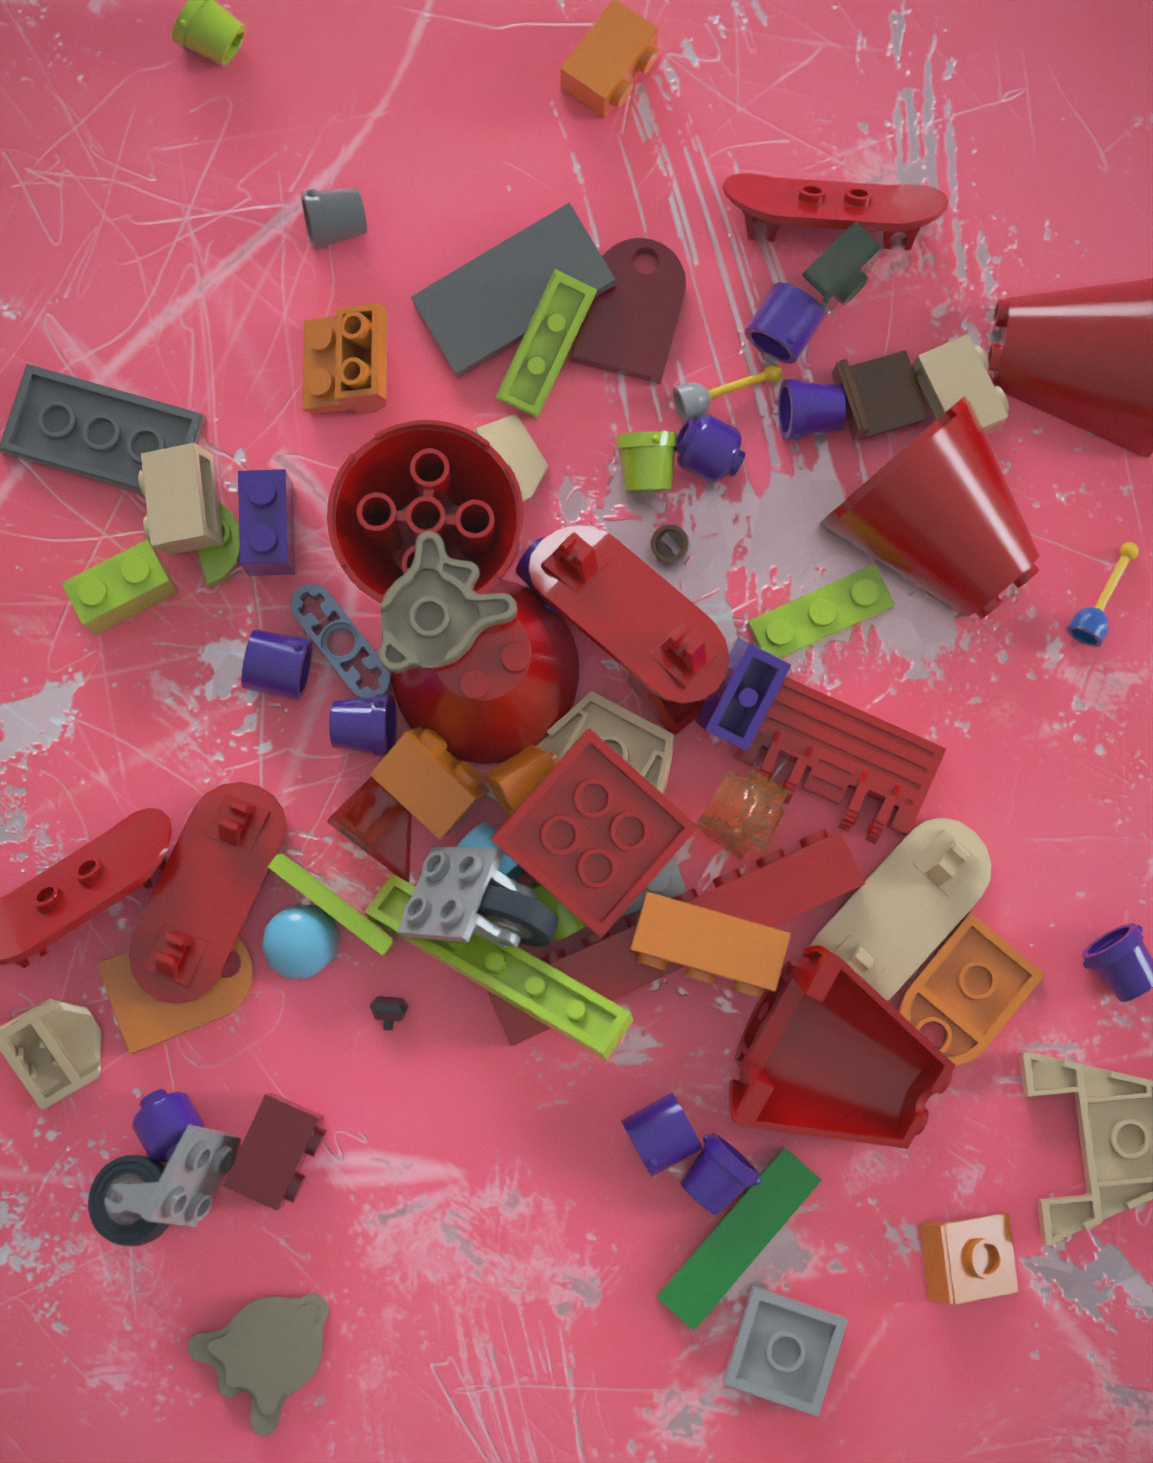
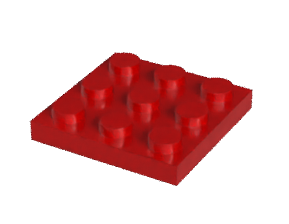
M588 728L491 836L490 840L590 930L602 938L696 831L698 826L596 733Z

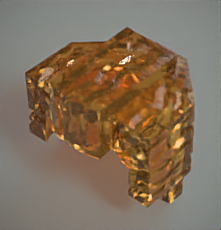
M752 768L746 776L734 774L733 771L729 770L696 823L698 826L696 830L703 832L704 835L709 837V842L718 845L719 848L726 852H730L731 855L739 860L744 857L749 848L761 855L784 815L785 810L781 808V805L789 790L783 789L780 785H775L774 781H768L767 777L761 776L759 772L756 773Z

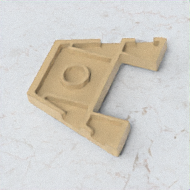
M591 691L547 731L549 735L536 746L548 753L554 752L561 759L584 731L590 728L665 796L676 738L674 734ZM488 783L486 787L490 791L485 796L499 804Z
M1018 1052L1024 1096L1031 1097L1074 1092L1085 1175L1086 1194L1036 1199L1042 1244L1046 1246L1055 1245L1064 1241L1063 1238L1083 1229L1088 1230L1103 1223L1102 1220L1126 1209L1131 1210L1152 1200L1153 1080L1037 1053Z

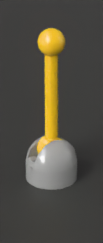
M770 364L765 368L764 372L711 390H707L699 383L692 382L673 387V400L676 410L684 423L689 418L697 419L706 413L711 399L766 380L777 382L782 377V369L777 364Z

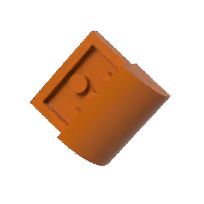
M371 303L336 308V316L304 320L302 410L309 414L354 410L359 414H368L379 411L386 406L388 312L383 305Z

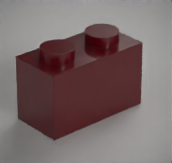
M272 1092L265 1094L223 1187L276 1211L284 1207L286 1200L294 1204L306 1179L305 1175L299 1173L307 1155L316 1156L327 1130L320 1127L324 1116Z

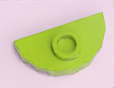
M220 502L219 511L223 545L197 550L209 588L227 580L230 576L229 573L235 568L240 557L239 524L233 513Z

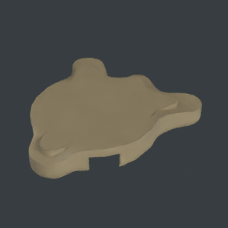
M423 532L417 537L415 542V558L406 574L393 583L381 604L382 643L378 651V658L381 665L392 673H401L410 668L433 669L447 666L459 660L471 648L475 639L483 630L493 625L510 622L517 614L516 602L509 594L475 593L473 586L479 578L477 565L469 561L449 558L445 552L442 538L435 532Z
M315 1292L300 1297H268L266 1295L257 1298L242 1308L227 1326L216 1331H203L194 1334L188 1342L187 1349L189 1355L194 1360L208 1363L215 1368L218 1389L222 1396L230 1398L240 1391L249 1392L251 1395L250 1425L252 1430L262 1436L271 1435L279 1425L281 1410L286 1398L301 1389L309 1381L322 1360V1337L324 1335V1323L330 1311L329 1304L322 1295Z

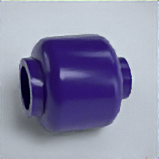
M703 414L696 420L693 418L687 419L677 435V447H675L674 451L677 452L678 466L708 483H717L726 474L733 477L740 469L745 458V452L740 450L742 443L740 431L712 415Z
M165 1089L156 1090L145 1096L140 1101L141 1109L134 1116L132 1128L148 1157L156 1162H166L167 1165L188 1124L206 1128L186 1093L178 1091L167 1093Z

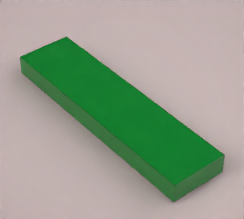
M784 1146L760 1173L759 1185H752L744 1191L656 1294V1297L693 1331L822 1181Z

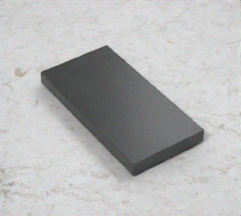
M569 202L411 296V299L455 375L459 378L522 340L554 269L597 289L594 297L615 286L617 283Z
M27 364L0 441V453L143 495L138 480L139 471L142 470L141 453L189 443L198 445L207 418L202 413Z

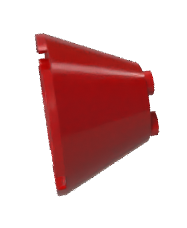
M438 420L407 421L375 433L374 438L365 443L354 454L351 453L344 461L335 477L329 494L327 505L328 535L334 554L345 574L362 592L382 604L385 594L393 583L406 574L415 558V542L417 537L423 532L431 531L437 533L442 538L445 552L449 558L469 561L477 565L479 578L474 584L473 590L477 594L488 593L509 570L517 555L523 536V497L517 478L510 465L490 446V442L470 429L450 422Z
M501 579L486 594L505 593L512 596L517 605V614L513 620L493 625L483 630L477 636L471 648L459 660L447 666L433 669L410 668L401 673L391 672L396 702L411 729L420 726L423 730H433L445 740L448 746L446 750L456 759L481 764L503 763L529 746H537L549 735L547 731L571 710L578 688V651L572 633L560 613L556 614L552 610H546L544 608V601L532 589L505 579Z

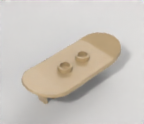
M936 818L922 822L903 838L865 880V885L859 887L816 934L810 946L821 945L834 951L883 998L889 1001L983 896L991 879V860L986 845L974 830L960 821Z

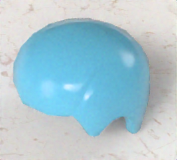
M297 904L280 911L269 921L264 930L262 951L270 968L284 978L294 980L300 978L307 979L318 974L336 958L339 951L340 931L333 917L319 906Z

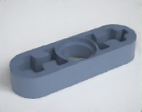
M306 584L298 588L290 602L293 616L357 698L388 694L392 687L391 673L381 665L378 654L328 590L318 584ZM309 596L315 601L323 598L324 601L320 607L328 620L331 621L335 615H338L340 619L327 624L323 628L312 613H308L305 616L301 614L306 609L303 601ZM323 628L320 635L317 636L314 633L315 630ZM337 631H347L354 636V648L347 655L337 656L329 651L328 641ZM363 651L369 654L368 657L361 659L367 670L371 673H375L378 670L382 672L377 679L380 687L374 691L368 686L363 689L358 687L363 680L353 665L348 672L342 669L344 666L356 662Z

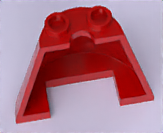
M1153 278L1006 297L1004 300L998 299L993 316V327L1000 328V344H991L987 359L989 363L988 371H994L992 379L994 387L999 386L1005 394L1139 456L1150 457L1153 454Z
M965 396L821 521L827 529L967 617L976 613L980 619H983L1003 602L998 596L1012 583L1017 588H1020L1040 571L1034 563L1040 554L975 410Z
M821 945L809 946L803 950L802 956H805L804 959L800 962L790 959L782 967L776 991L763 992L746 1025L734 1059L741 1062L739 1065L741 1068L739 1081L732 1079L729 1086V1110L733 1123L747 1128L908 1149L915 1135H919L927 1125L929 1112L924 1107L928 1099L933 1094H942L946 1091L951 1083L953 1069L956 1065L834 951Z

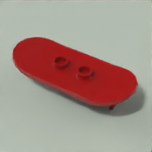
M742 173L727 177L722 185L725 196L744 213L748 240H755L754 227L764 223L769 226L767 241L774 242L780 225L883 232L885 249L892 248L891 237L895 233L901 232L906 234V237L903 239L904 250L911 251L920 228L939 219L947 211L949 204L948 198L942 191L931 186L918 184L884 185L777 178Z
M573 525L554 531L542 539L532 552L528 571L533 588L538 594L640 681L648 690L663 700L680 704L701 701L717 691L727 675L729 664L726 639L718 626L707 614L608 532L593 526Z
M244 782L222 784L205 793L194 806L135 928L128 955L132 975L139 986L158 1001L172 1004L195 1001L214 987L226 967L271 870L268 868V865L278 854L286 832L284 809L276 797L262 787Z
M149 807L133 812L105 833L11 893L1 897L0 965L16 963L22 968L28 967L30 965L29 957L38 952L41 957L48 954L46 947L141 886L146 889L151 888L153 883L150 877L157 868H160L162 872L166 865L164 857L169 848L172 835L170 817L161 809Z

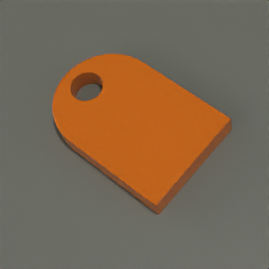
M970 912L963 917L907 986L900 998L897 1011L919 1031L928 1022L937 1023L944 1032L943 1043L938 1049L958 1066L974 1060L986 1050L1046 974Z
M239 937L233 949L241 960L240 969L234 976L228 978L220 976L209 992L195 1001L181 1004L158 1001L141 989L132 975L128 956L129 951L97 963L98 971L129 1054L138 1053L224 1018L236 1011L249 996L255 977L254 960L246 943Z

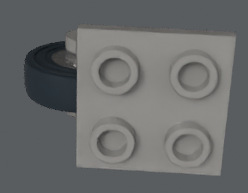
M433 846L423 864L422 873L411 899L405 906L404 915L396 933L402 937L469 942L472 933L503 948H507V945L517 949L518 944L544 947L549 945L558 926V917L549 907L536 900L538 896L536 891L515 882L498 871L505 854L499 848Z
M188 1124L167 1167L160 1162L141 1155H126L112 1160L99 1171L90 1188L88 1211L94 1228L103 1238L114 1244L140 1246L157 1239L166 1231L170 1224L196 1227L198 1222L211 1209L213 1203L212 1195L221 1177L233 1166L236 1159L235 1150L241 1138L234 1134Z

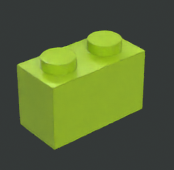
M148 539L61 583L82 625L94 635L179 593L159 552L151 546Z

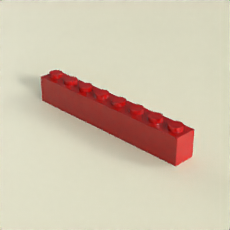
M824 828L800 839L801 850L785 856L782 848L756 859L759 869L742 876L737 868L713 879L715 889L698 896L695 888L671 899L767 927H773L865 885V882L841 831L828 836ZM640 913L625 919L628 928L611 936L608 930L602 938L594 933L581 939L584 949L567 956L564 948H561L539 958L541 961L610 1001L684 968L683 966L668 962L664 971L637 963L639 954L631 952L629 949ZM490 991L487 992L511 1047L551 1029Z

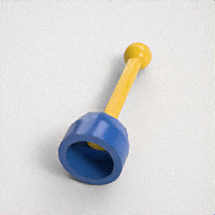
M1126 542L1120 547L1119 553L1121 557L1095 607L1088 606L1082 608L1071 619L1067 632L1075 640L1092 647L1102 645L1109 630L1108 618L1103 610L1128 562L1137 557L1139 550L1136 544Z

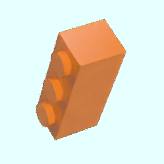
M647 892L644 896L629 951L639 954L637 960L639 964L665 971L667 963H673L686 967L685 977L713 985L715 976L734 981L732 991L761 998L763 990L769 992L776 991L791 933Z

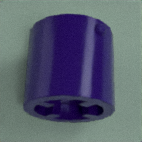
M778 282L773 285L748 324L745 335L762 353L782 363L793 364L797 361L823 320L825 312L817 300L805 291L791 284Z
M254 629L249 637L244 655L241 675L242 688L244 690L300 701L309 677L313 651L312 641Z
M672 1092L621 1120L651 1177L703 1149L688 1118Z

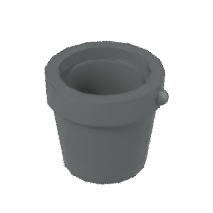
M357 187L301 191L305 224L314 251L327 249L329 245L367 233L364 205Z

